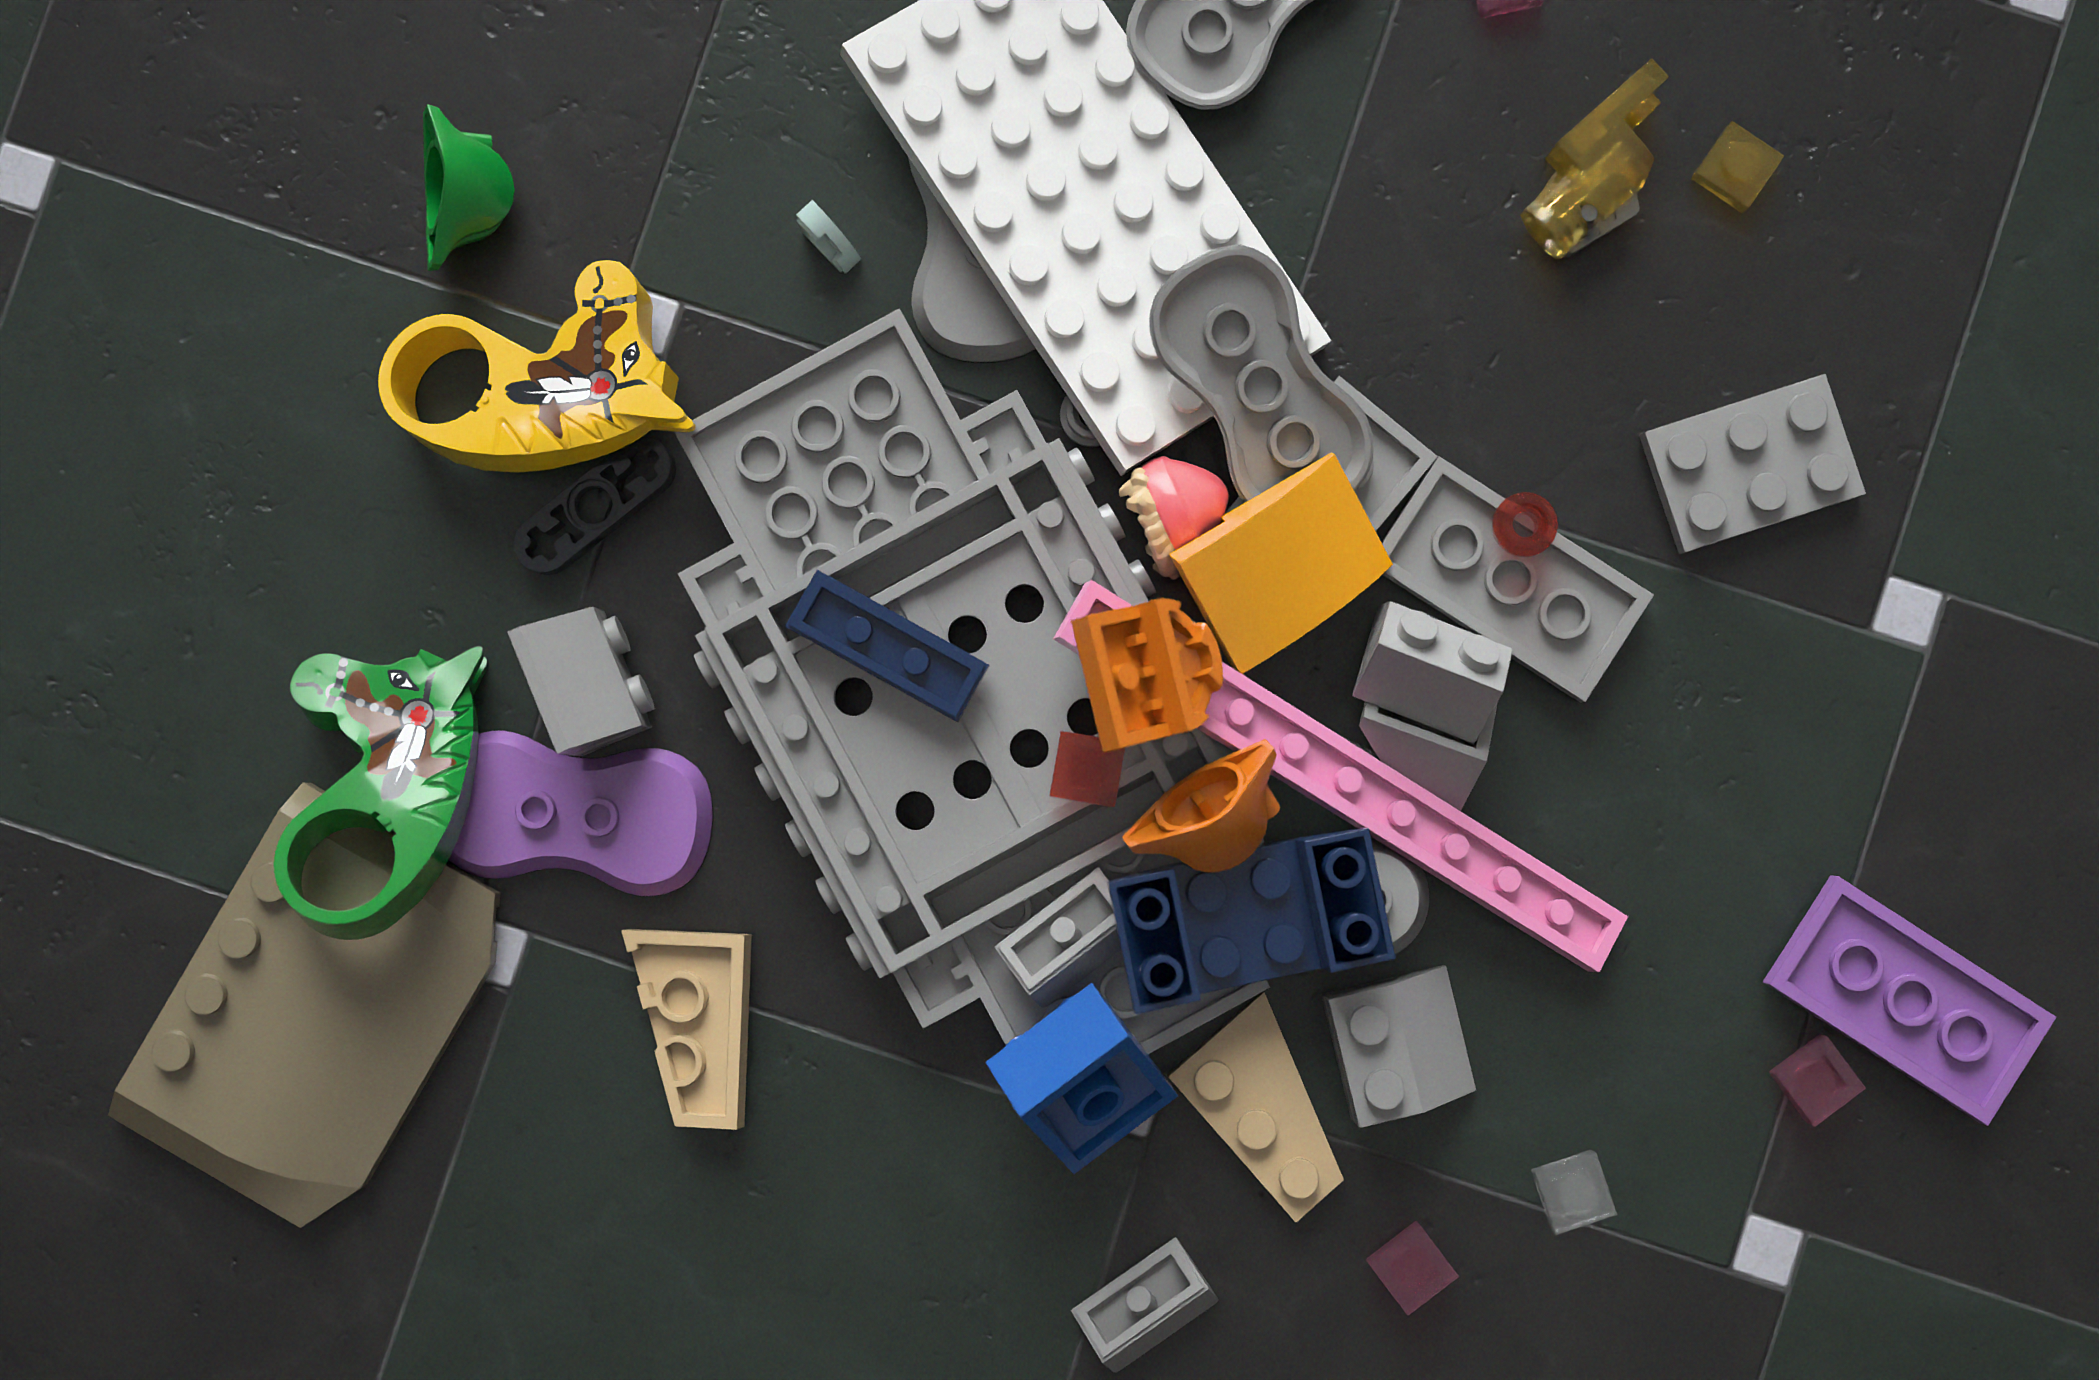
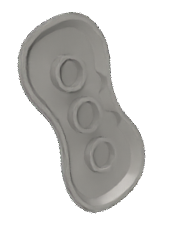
M1136 0L1129 14L1126 27L1127 46L1141 71L1164 93L1187 106L1201 110L1218 109L1243 98L1256 86L1267 68L1281 31L1300 9L1313 0Z
M909 159L911 172L926 208L928 224L927 244L914 280L911 303L913 316L921 335L938 353L968 362L1005 361L1023 356L1035 350V346Z
M1233 245L1204 253L1172 274L1161 286L1152 302L1149 313V331L1157 357L1164 367L1204 401L1218 422L1224 438L1230 476L1243 502L1251 500L1331 452L1336 455L1355 491L1369 473L1373 460L1371 427L1365 413L1357 402L1319 369L1308 352L1301 333L1296 298L1292 286L1280 266L1269 256L1255 248Z

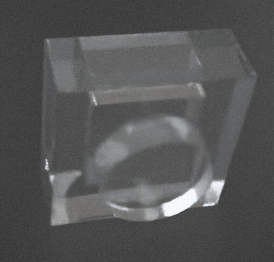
M1593 1150L1531 1169L1551 1231L1556 1235L1617 1215L1597 1153Z

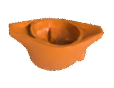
M1263 739L1192 772L1166 791L1121 838L1133 853L1169 855L1176 857L1193 869L1203 872H1221L1243 863L1260 845L1266 832L1268 820L1273 818L1280 810L1278 801L1267 785L1277 757L1274 747L1266 739Z

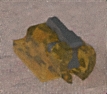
M1650 59L1561 138L1545 158L1556 171L1537 198L1524 209L1520 216L1531 236L1555 259H1561L1563 256L1571 257L1635 217L1640 210L1637 192L1643 187L1655 158L1631 129L1639 125L1662 103L1655 96V93L1669 78L1653 59Z

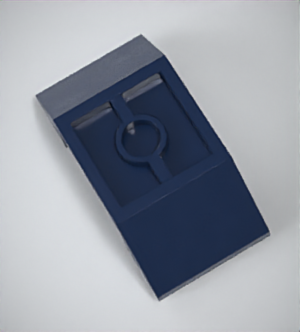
M1369 828L1299 837L1259 845L1254 853L1243 863L1221 872H1203L1193 869L1184 862H1178L1107 882L1135 1015L1201 1001L1200 994L1320 968L1332 973L1396 959Z

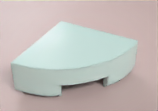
M813 200L796 214L798 218L796 221L801 232L840 273L843 271L846 274L861 260L852 244Z

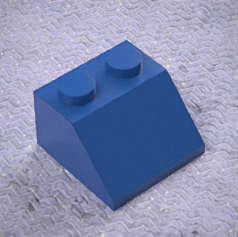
M1092 983L1076 995L1065 999L1055 1011L1024 1034L1013 1038L1003 1050L986 1062L1019 1117L1073 1174L1077 1173L1178 1097L1171 1084L1120 1016Z

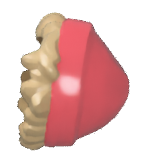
M1166 456L1153 458L1143 464L1141 468H1136L1131 473V479L1119 489L1120 497L1130 496L1126 502L1127 508L1139 514L1138 521L1144 527L1145 536L1148 539V544L1145 546L1146 553L1152 556L1155 561L1153 569L1163 577H1170L1172 580L1177 579L1180 574L1169 554L1222 524L1221 517L1225 515L1229 499L1228 490L1218 476L1201 467L1170 459Z

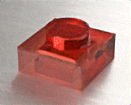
M1061 731L1050 796L1115 808L1125 747L1103 752L1099 737Z

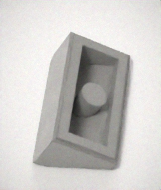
M1098 867L995 946L1026 992L1041 1008L1051 1004L1121 950L1107 884L1109 881Z
M1175 1237L1077 1305L1071 1312L1102 1363L1112 1372H1118L1218 1302V1297L1179 1240Z

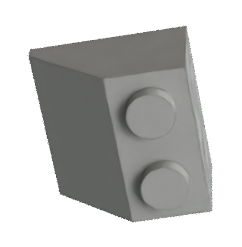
M1389 601L1381 604L1376 612L1352 696L1468 742L1475 743L1503 693L1513 649L1496 643L1485 636L1473 634L1432 618L1421 611H1414Z
M592 606L520 626L507 632L557 754L584 756L652 727L646 713L655 709L654 703L642 676L639 674L631 677L622 655L630 651V645L625 631L616 616L607 619L605 611Z
M1446 965L1321 994L1350 1118L1359 1128L1421 1114L1476 1091Z

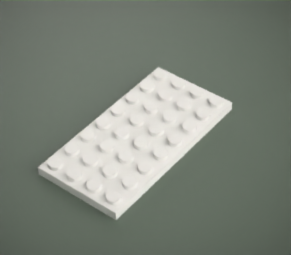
M919 0L843 43L840 52L841 57L1121 476L1213 419L1214 416L1204 401L1177 380L1157 357L1149 331V313L1153 299L1161 286L1182 266L1204 253L1224 246L1243 245L1255 248L1269 256L1280 266L1285 274L1286 272L1167 95L1148 79L1134 61L1127 46V36L1104 1ZM1286 274L1296 298L1302 337L1308 352L1312 356L1325 348L1331 342V339Z

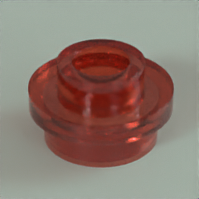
M1529 492L1516 493L1506 498L1499 504L1492 518V532L1496 542L1504 551L1517 557H1531L1546 550L1555 539L1558 529L1557 515L1552 505L1540 495ZM1525 514L1533 520L1534 531L1530 537L1519 536L1514 531L1513 520L1516 515Z

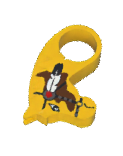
M611 260L593 262L582 271L575 285L578 311L564 322L552 346L543 354L533 353L469 318L453 314H441L421 319L404 329L388 347L379 370L378 387L381 401L389 416L425 447L455 463L484 471L530 472L548 470L607 455L635 442L650 430L687 433L696 429L693 421L674 403L679 377L666 362H661L654 354L652 345L653 303L650 295L628 268L620 262ZM476 349L486 352L489 362L488 384L492 387L490 391L485 389L482 397L476 404L479 409L476 412L470 410L460 418L446 423L428 424L420 422L415 405L416 391L423 374L431 364L447 353L456 350Z

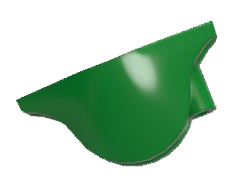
M427 104L423 111L428 271H436L441 268L447 256L458 247L485 239L495 232L511 208L515 188L508 165L492 149L491 135L460 132L450 123L438 107Z

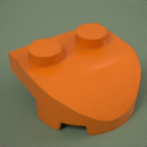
M1155 599L1138 605L1070 620L1103 752L1188 732L1201 726L1209 718L1205 711L1213 692L1220 690L1223 685V665L1220 650L1208 625L1203 622L1194 623L1185 613L1179 610L1181 603L1176 600Z

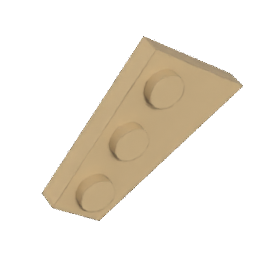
M640 929L621 930L627 952H632L640 985L637 986L642 1008H647L656 1039L657 1049L654 1052L674 1125L678 1127L738 1130L744 1127L752 934Z
M1264 991L1256 995L1167 1074L1171 1081L1295 1222L1300 1220L1344 1181Z

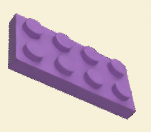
M1830 875L1762 982L1975 1121L1987 1126L2057 1018L1841 877Z

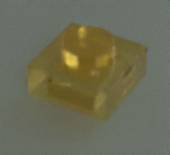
M1731 121L1720 134L1691 179L1743 213L1751 206L1784 155L1734 121Z

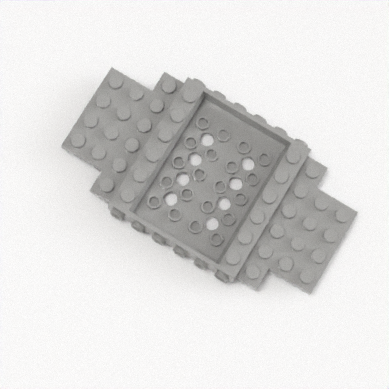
M899 308L692 420L696 426L694 431L687 433L675 432L734 542L678 573L706 626L704 631L695 635L702 648V651L694 654L695 661L709 686L713 689L721 684L733 707L725 710L724 713L740 743L743 745L752 741L763 763L756 766L755 771L766 793L772 801L782 797L789 809L793 820L786 823L785 827L796 849L803 858L812 853L824 874L823 877L816 880V885L825 903L833 914L843 910L851 924L854 933L847 936L846 940L863 971L874 967L879 978L893 972L922 1028L981 998L1005 1045H1007L1013 1038L1024 1034L1055 1011L1065 999L1076 995L1092 983L1120 1016L1147 1054H1150L1270 988L1267 980L1203 993L1200 994L1201 1001L1135 1015L1120 950L1051 1004L1041 1008L1029 996L995 948L998 943L1097 867L1108 881H1112L1160 866L1182 862L1176 857L1165 854L1133 853L1121 837L1176 783L1199 768L1234 753V751L1197 728L1188 732L1107 752L1102 750L1098 733L1094 736L1083 737L1070 729L1067 722L1069 708L1080 699L1090 698L1079 655L1053 640L1084 584L1093 580L1132 606L1148 602L1147 598L1155 594L1156 590L1141 562L1137 559L1128 564L1116 543L1123 539L1125 534L1109 504L1107 503L1097 508L1086 486L1094 482L1095 479L1079 449L1076 447L1067 452L1060 438L1049 444L1048 442L1046 443L1018 390L960 420ZM817 569L949 643V629L958 618L972 616L984 624L987 631L985 644L980 650L971 653V655L989 664L990 667L958 723L785 627ZM1022 585H1028L1037 589L1044 601V607L1040 616L1028 623H1020L1013 620L1005 608V601L1009 592ZM860 678L871 687L873 694L872 703L869 709L861 715H846L836 705V690L846 679ZM1027 729L1042 733L1049 745V752L1045 761L1033 768H1025L1018 765L1013 760L1010 752V745L1014 736ZM970 760H976L985 764L992 777V783L988 792L977 799H968L961 796L955 789L953 782L954 773L959 765ZM913 791L926 794L934 804L935 812L931 823L920 830H911L903 826L896 813L899 800L905 794Z

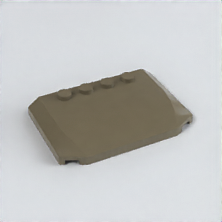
M303 782L274 817L115 1089L108 1114L109 1117L299 1228L309 1224L369 1183L496 964L497 942L494 941L496 907H500L499 891L447 862L441 875L423 899L387 930L358 940L335 939L315 931L300 918L284 899L274 875V855L281 834L295 816L325 792L314 784ZM356 827L337 831L324 838L311 851L303 868L302 890L305 900L315 907L330 911L350 910L371 901L383 890L392 875L395 863V848L392 840L394 834L392 832L389 833L388 830L381 833L369 828Z

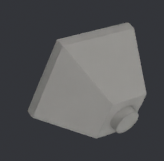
M1366 701L1359 727L1381 762L1461 811L1487 762L1497 704L1475 743L1468 742Z

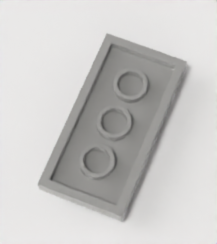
M1440 456L1434 460L1381 542L1393 563L1382 574L1383 576L1471 633L1485 636L1496 643L1512 648L1511 658L1580 703L1586 702L1654 596L1645 588Z

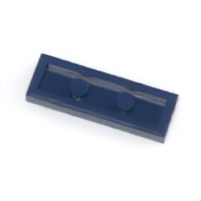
M818 569L785 625L786 628L957 723L960 721L990 667L984 661Z

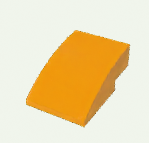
M1332 452L1221 517L1222 524L1169 554L1229 664L1241 674L1270 658L1331 617L1393 565L1336 455Z

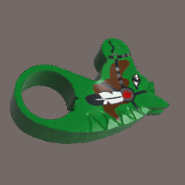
M481 647L471 648L449 661L421 649L416 657L405 658L390 665H373L335 654H319L302 662L294 672L290 684L291 694L307 719L314 726L322 730L343 731L354 750L363 758L356 767L291 820L281 834L275 850L274 875L277 886L288 904L315 931L340 940H358L377 935L390 928L417 905L441 875L460 836L469 808L476 771L479 735L478 716L473 696L488 669V661L484 657ZM356 827L369 828L381 833L388 830L389 833L392 832L394 834L392 840L395 848V863L392 875L383 890L371 901L350 910L330 911L315 907L305 900L302 890L303 868L311 851L324 838L337 831Z

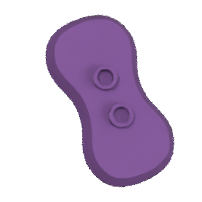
M489 731L478 733L477 763L469 808L458 841L448 859L460 869L475 876L495 879L509 878L547 868L570 869L586 873L620 891L638 896H656L672 892L683 887L696 875L703 863L710 842L713 820L712 800L706 778L685 757L664 749L644 748L602 758H579L557 754L556 751L514 732Z

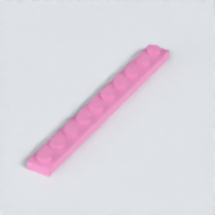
M1093 580L1088 581L1081 589L1053 640L1079 655L1070 620L1132 605ZM1222 662V688L1212 693L1205 711L1209 718L1201 726L1197 727L1198 730L1234 752L1266 739L1274 747L1277 754L1270 773L1272 776L1356 828H1369L1370 836L1586 971L1600 972L1628 918L1627 915Z

